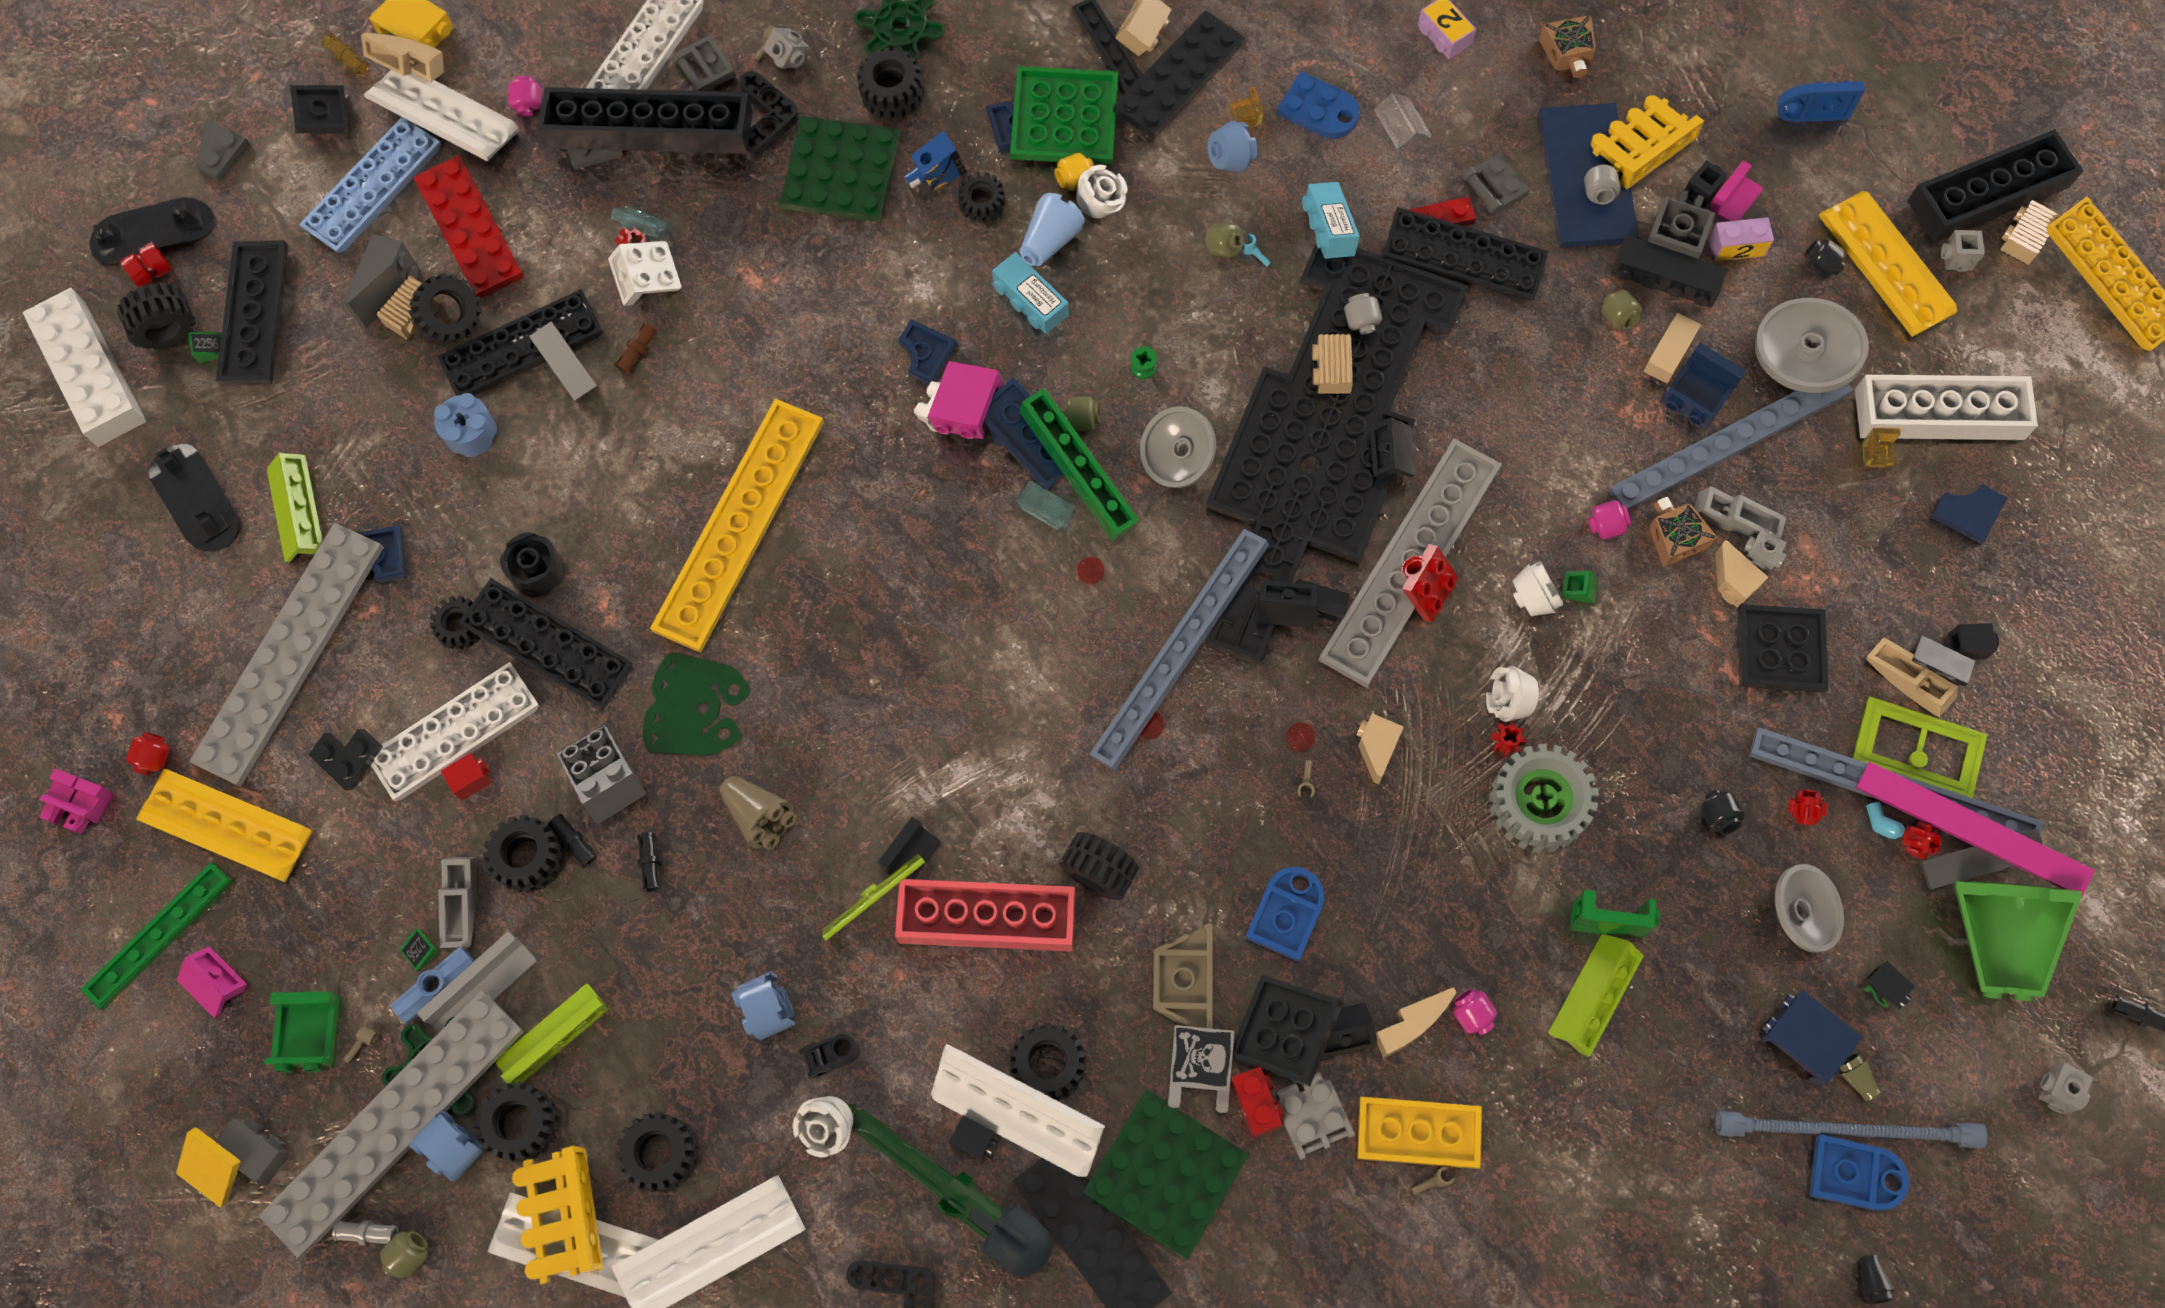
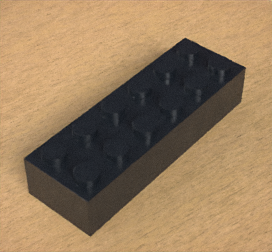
M2054 129L1920 183L1907 202L1935 243L1950 237L1955 230L1970 229L2019 209L2022 205L2026 206L2032 200L2038 201L2068 189L2084 170L2057 130Z

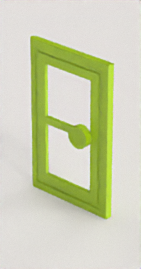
M1868 696L1852 758L1865 763L1870 761L1889 771L1973 798L1987 734ZM1881 715L1921 728L1916 751L1909 756L1910 765L1872 753ZM1927 731L1968 743L1959 781L1921 769L1928 763V757L1923 752Z
M916 854L879 885L876 886L873 883L860 893L862 896L860 900L822 929V937L827 941L925 863L922 857Z

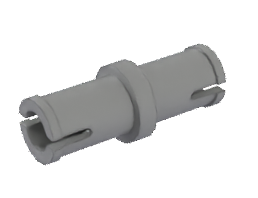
M364 1220L362 1223L339 1221L333 1227L332 1236L335 1241H355L359 1245L365 1246L370 1243L387 1244L399 1233V1228L397 1225L373 1224L369 1220Z

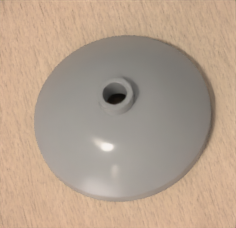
M1183 406L1171 407L1158 413L1146 426L1140 444L1141 461L1148 475L1157 483L1171 488L1187 487L1199 481L1211 467L1216 452V437L1208 419L1200 412ZM1185 446H1188V452L1184 454L1183 449Z
M1799 864L1785 870L1778 880L1775 891V909L1781 927L1797 946L1808 952L1818 953L1830 950L1839 941L1844 927L1843 905L1837 889L1825 873L1812 865Z

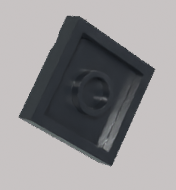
M290 85L295 134L349 133L344 85Z

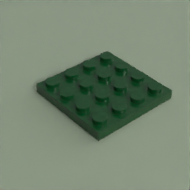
M800 116L779 203L781 209L881 222L901 136L900 129Z
M1146 1089L1082 1194L1187 1261L1249 1154L1179 1109L1169 1107L1168 1102Z

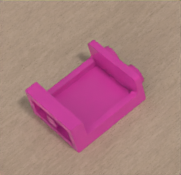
M948 361L928 414L933 428L942 434L954 433L967 439H973L974 437L983 439L985 433L982 425L994 392L1004 385L999 371Z

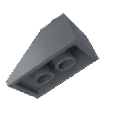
M374 234L370 239L343 301L363 328H368L379 318L377 312L384 307V304L391 299V296L397 292L398 288H401V284H404V281L409 276L415 279L418 277L419 267L402 241Z

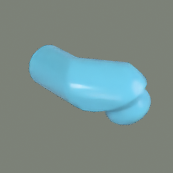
M1880 802L1866 805L1872 829L1876 833L1889 839H1897L1903 836L1905 832L1904 825L1885 817Z

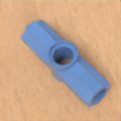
M460 946L434 969L423 972L418 977L417 983L390 1005L392 1010L406 1025H409L419 1016L417 1013L475 960ZM439 979L438 988L430 992V984L434 980Z

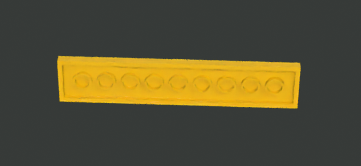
M778 399L774 400L650 629L653 633L697 652H702L824 424L822 417Z

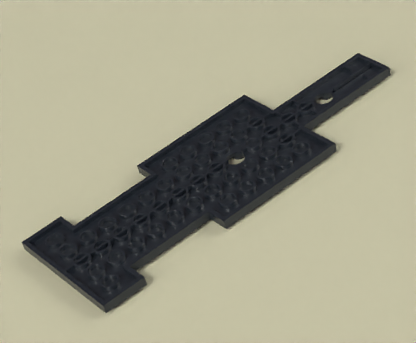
M1315 243L1301 276L1300 283L1324 292L1289 375L1265 366L1263 367L1206 502V508L1255 525L1253 533L1267 540L1269 544L1214 625L1207 646L1260 665L1275 625L1257 622L1260 591L1253 586V577L1260 573H1267L1272 577L1273 581L1293 583L1307 545L1360 564L1394 474L1382 479L1374 477L1370 426L1393 418L1413 428L1415 419L1392 412L1391 408L1424 326L1449 335L1467 291V285L1359 248L1356 249L1355 256L1324 258L1321 248H1318ZM1369 293V296L1375 297L1378 300L1382 321L1375 326L1376 331L1360 335V331H1353L1349 328L1344 307L1349 303V298ZM1320 334L1351 335L1353 376L1351 393L1318 394V385H1313V368H1317V360H1312V345L1317 344ZM1308 456H1314L1319 459L1321 468L1316 473H1309L1308 470L1305 472L1300 466L1301 460L1306 459Z

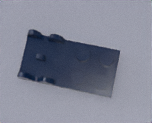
M1012 377L994 393L982 428L986 427L991 433L993 442L999 447L1004 446L1047 492L1065 475L1020 414L1022 402L1031 395L1015 377Z

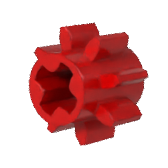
M625 227L619 231L620 236L614 239L617 247L619 244L646 243V234L638 231L637 227H633L630 231Z
M1511 721L1505 727L1499 723L1496 727L1499 733H1492L1490 737L1491 740L1496 741L1493 751L1499 750L1504 753V758L1512 752L1520 754L1521 748L1519 746H1525L1528 742L1527 739L1522 738L1525 728L1519 729L1514 726V721ZM1504 737L1507 739L1512 737L1514 741L1512 742L1511 740H1509L1506 742L1504 740Z
M1801 790L1795 795V798H1790L1788 812H1792V817H1795L1798 823L1814 825L1818 823V820H1821V816H1826L1828 803L1823 802L1824 798L1817 791Z
M1921 821L1918 822L1917 827H1908L1902 839L1903 845L1907 847L1906 852L1912 854L1913 857L1923 860L1926 859L1927 854L1935 855L1942 843L1941 836L1937 834L1938 829L1933 828L1931 824Z

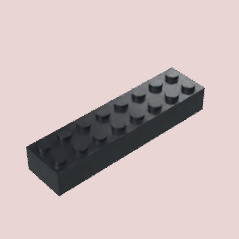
M545 87L537 130L545 148L747 154L753 111L748 92Z

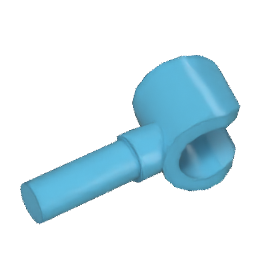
M1247 234L1250 244L1244 243L1242 252L1246 255L1253 254L1266 267H1269L1272 262L1257 248L1256 237L1253 234Z

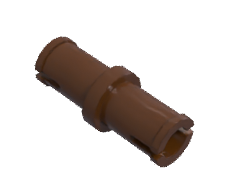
M643 322L633 339L627 341L626 349L614 366L623 373L629 374L638 358L646 353L645 348L658 332L656 328L647 322Z

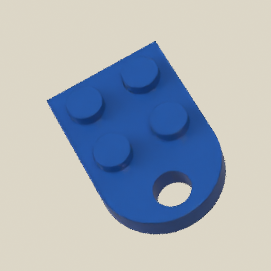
M1300 71L1278 106L1276 115L1325 138L1337 139L1347 136L1355 129L1359 118V106L1354 97L1349 93ZM1340 116H1348L1351 121L1343 123L1338 118Z
M1864 81L1817 82L1793 87L1785 91L1778 98L1776 103L1778 115L1781 119L1789 122L1849 120L1865 91Z
M1289 867L1277 872L1268 883L1245 939L1299 962L1324 904V889L1316 875L1300 867ZM1304 877L1307 879L1309 887L1304 891L1296 890L1292 885L1294 878Z
M1821 1134L1816 1135L1810 1197L1873 1211L1894 1208L1904 1200L1909 1189V1176L1905 1165L1894 1153L1880 1147ZM1887 1174H1892L1898 1179L1899 1186L1896 1191H1891L1886 1187L1884 1179Z

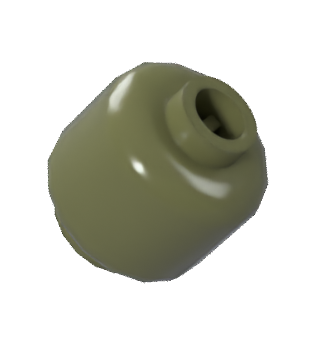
M1217 223L1212 225L1205 236V244L1209 253L1215 257L1232 258L1237 256L1244 244L1241 228L1233 223Z
M1628 291L1612 292L1605 297L1601 313L1616 330L1631 329L1638 324L1641 318V304Z
M1091 396L1070 397L1066 401V407H1061L1062 413L1076 432L1091 431L1096 427V424L1100 423V405Z
M414 1231L396 1234L381 1250L380 1259L383 1271L390 1277H410L427 1259L428 1245L425 1239Z

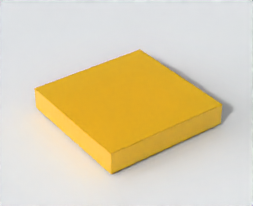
M195 1127L187 1132L176 1174L221 1208L229 1202L241 1161Z

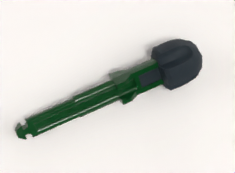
M847 1104L853 1115L852 1130L940 1198L941 1201L936 1206L938 1211L945 1216L960 1219L986 1239L982 1246L985 1255L1016 1276H1030L1045 1266L1050 1257L1052 1242L1049 1232L1037 1219L1018 1205L1011 1206L1005 1211L976 1189L973 1178L964 1171L957 1177L952 1176L862 1108L858 1111L856 1110L857 1104Z

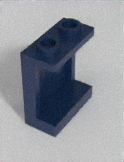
M1699 343L1690 359L1664 392L1660 402L1670 411L1677 412L1687 418L1691 424L1706 430L1735 390L1746 370Z
M1802 990L1795 995L1789 993L1779 1005L1783 1009L1777 1017L1772 1015L1762 1026L1765 1033L1760 1039L1764 1042L1771 1041L1812 1074L1809 1080L1818 1087L1831 1080L1863 1037L1806 991Z

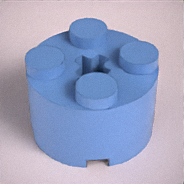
M464 393L454 396L436 407L434 411L435 429L452 452L465 455L466 457H474L486 452L493 444L492 440L495 434H497V424L483 402L472 394Z
M769 971L739 985L737 990L732 992L736 1006L742 1008L745 1018L742 1019V1024L746 1033L749 1036L754 1034L759 1040L766 1039L795 1025V1021L790 1020V1018L794 1017V1011L789 997L783 986L777 987L774 983L779 978L773 971Z
M440 1110L413 1138L409 1145L419 1155L423 1156L425 1154L429 1158L426 1164L432 1171L438 1175L443 1173L449 1180L455 1182L476 1161L484 1149L481 1142L465 1126L462 1128L455 1123L456 1119Z

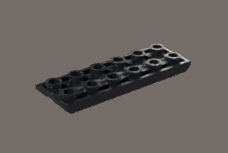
M1397 207L1382 256L1420 270L1523 300H1535L1548 250Z
M582 289L438 355L437 357L455 395L470 393L475 396L547 362L529 336L550 322L554 324L571 350L600 337L603 330Z
M490 578L459 622L466 630L599 709L604 707L633 664L631 661Z

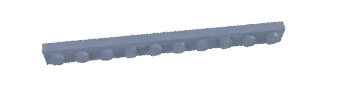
M1848 383L1839 389L1823 393L1795 391L1610 487L1608 492L1621 505L1625 504L1629 511L1851 395L1853 389Z
M1246 529L1241 532L1091 751L1090 756L1113 771L1117 769L1269 546L1267 540Z
M1760 727L1756 729L1749 752L1750 757L1872 797L1855 788L1867 763ZM1895 773L2017 833L2038 829L2041 835L2043 821Z

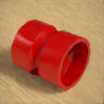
M153 242L141 247L138 255L131 253L120 260L122 267L138 287H144L153 283V277L155 276L161 278L173 271L164 255Z

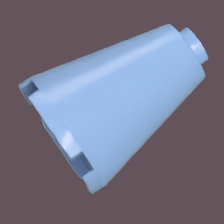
M1047 193L1038 200L1020 248L1023 261L1030 266L1042 265L1078 235L1083 228L1082 225L1085 223L1080 209L1070 200L1068 203L1060 200L1062 196L1059 194Z

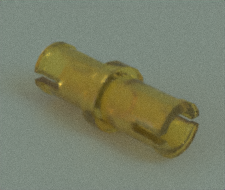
M331 32L322 38L321 44L335 55L338 62L346 64L359 76L367 71L368 63L359 57L349 44H344Z

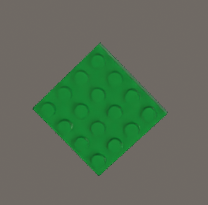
M1017 66L1010 159L1059 162V160L1072 154L1081 153L1086 158H1090L1093 164L1112 165L1116 118L1113 107L1117 102L1118 71Z

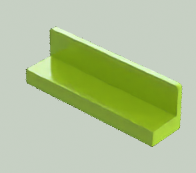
M278 453L267 467V474L285 562H291L297 553L315 554L323 540L305 455Z
M1602 934L1552 1024L1549 1034L1552 1037L1569 1042L1580 1054L1590 1057L1644 955L1630 941Z
M585 984L495 1061V1064L503 1072L501 1077L506 1083L514 1085V1082L523 1083L605 1014L609 1008L591 986Z

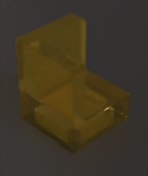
M1251 86L1249 87L1248 98L1233 101L1229 104L1234 121L1246 123L1248 125L1247 128L1262 125L1263 108L1256 88Z
M1873 428L1862 441L1864 466L1892 467L1895 464L1894 442L1900 436V429Z

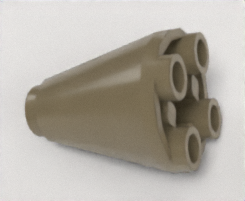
M731 776L720 787L724 803L743 837L753 848L760 849L765 847L767 850L775 848L787 828L794 825L797 821V815L794 813L793 806L787 800L745 779Z

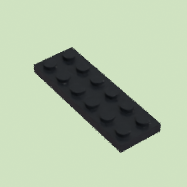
M1205 10L1114 104L1113 112L1151 139H1154L1244 44L1245 37Z
M285 240L233 242L216 382L220 386L269 385L273 383L288 244Z
M1041 1158L1013 1180L1106 1308H1155L1172 1294V1291L1116 1216L1082 1194L1090 1182L1086 1176H1076Z

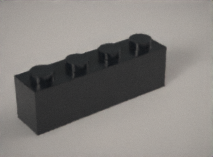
M1625 235L1611 274L1618 276L1622 280H1630L1642 284L1649 289L1666 292L1673 297H1681L1693 301L1699 306L1712 308L1719 296L1728 268Z

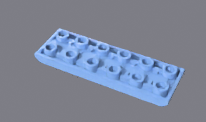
M401 117L299 224L300 227L337 253L344 252L411 182L413 177L439 152L440 141L409 120Z

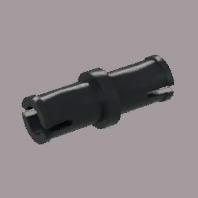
M563 814L556 815L548 822V827L561 840L563 849L565 851L569 850L582 868L588 867L597 859L596 854L583 841L581 832H576L564 818Z
M645 832L637 836L640 859L637 862L642 872V889L646 893L657 892V890L662 889L659 875L661 858L657 856L656 834L653 832Z
M2117 995L2111 1005V1013L2137 1021L2139 1026H2150L2165 1032L2164 1012L2154 1009V1006L2145 1003L2143 1005L2121 995Z

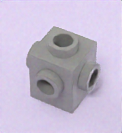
M773 28L763 50L774 59V63L778 67L783 69L799 68L805 59L809 46L802 40V36L790 28Z
M1955 230L1941 248V257L1945 259L1946 270L1966 272L1974 269L1984 256L1985 248L1982 231Z
M1761 530L1755 538L1749 537L1742 551L1746 552L1745 557L1765 575H1768L1773 567L1779 569L1784 561L1786 554L1782 551L1787 542L1781 540L1778 535L1772 532Z
M2065 1062L2052 1066L2050 1072H2047L2041 1080L2040 1088L2042 1092L2039 1099L2049 1103L2048 1107L2061 1114L2081 1110L2089 1102L2090 1093H2088L2094 1077Z

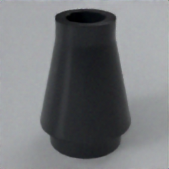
M1878 1255L1860 1258L1864 1297L1868 1298L1869 1304L1893 1301L1895 1299L1893 1292L1896 1290L1882 1267Z

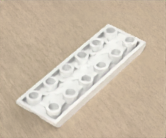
M647 0L586 88L647 90L702 11L704 1Z
M390 70L381 81L364 93L365 98L486 161L519 132L518 126L512 120L434 80L430 82L413 72L402 76Z
M509 662L383 744V748L371 763V766L392 800H401L440 775L442 769L467 754H472L533 714L538 709L539 704L511 662Z
M948 1044L945 1045L931 1092L932 1098L936 1102L972 1119L1076 1176H1088L1105 1127L1104 1125Z
M779 1175L618 1262L611 1268L631 1308H667L806 1229Z
M510 1192L488 1252L527 1265L529 1261L537 1259L535 1248H526L521 1244L522 1233L532 1228L531 1217H521L516 1211L518 1202L527 1197ZM560 1209L541 1214L542 1224L546 1225L561 1221ZM597 1220L604 1270L593 1273H580V1275L573 1277L569 1276V1271L556 1275L626 1297L611 1267L657 1242L658 1239ZM564 1240L547 1244V1256L566 1252Z

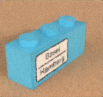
M1339 182L1308 184L1307 193L1302 199L1303 210L1308 213L1310 228L1314 229L1317 247L1321 248L1324 258L1355 256L1360 236Z
M1014 252L992 270V284L995 290L1000 295L1005 294L1010 299V303L1018 312L1022 311L1035 329L1040 328L1047 334L1069 316V303L1030 265L1026 264L1017 252Z

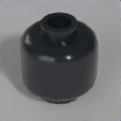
M1824 238L1820 241L1817 239L1807 248L1804 254L1806 258L1805 266L1822 278H1827L1832 274L1837 276L1846 265V262H1844L1845 250L1830 239Z
M1714 790L1706 795V800L1702 803L1700 809L1707 825L1712 831L1726 835L1735 832L1742 826L1745 813L1735 794Z

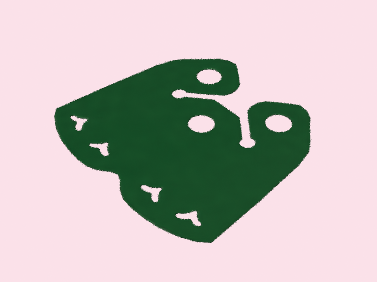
M671 652L663 659L657 669L652 685L656 702L647 710L644 717L643 741L647 751L668 754L712 755L735 744L740 739L741 733L735 722L730 718L721 719L706 734L701 733L702 728H706L717 719L720 707V700L715 691L711 689L712 684H717V689L726 704L734 706L738 705L750 694L749 684L736 669L730 666ZM673 660L675 668L666 670L667 667L671 665V661ZM662 680H665V682L668 684V686H666L664 690H661V687L663 686ZM737 684L740 687V692L737 695H730L728 693L730 685ZM701 702H706L709 705V710L704 714L697 711V706ZM655 713H658L660 720L652 723L655 720ZM722 728H727L730 731V736L726 740L718 737V732ZM651 733L658 737L654 744H652L653 738Z

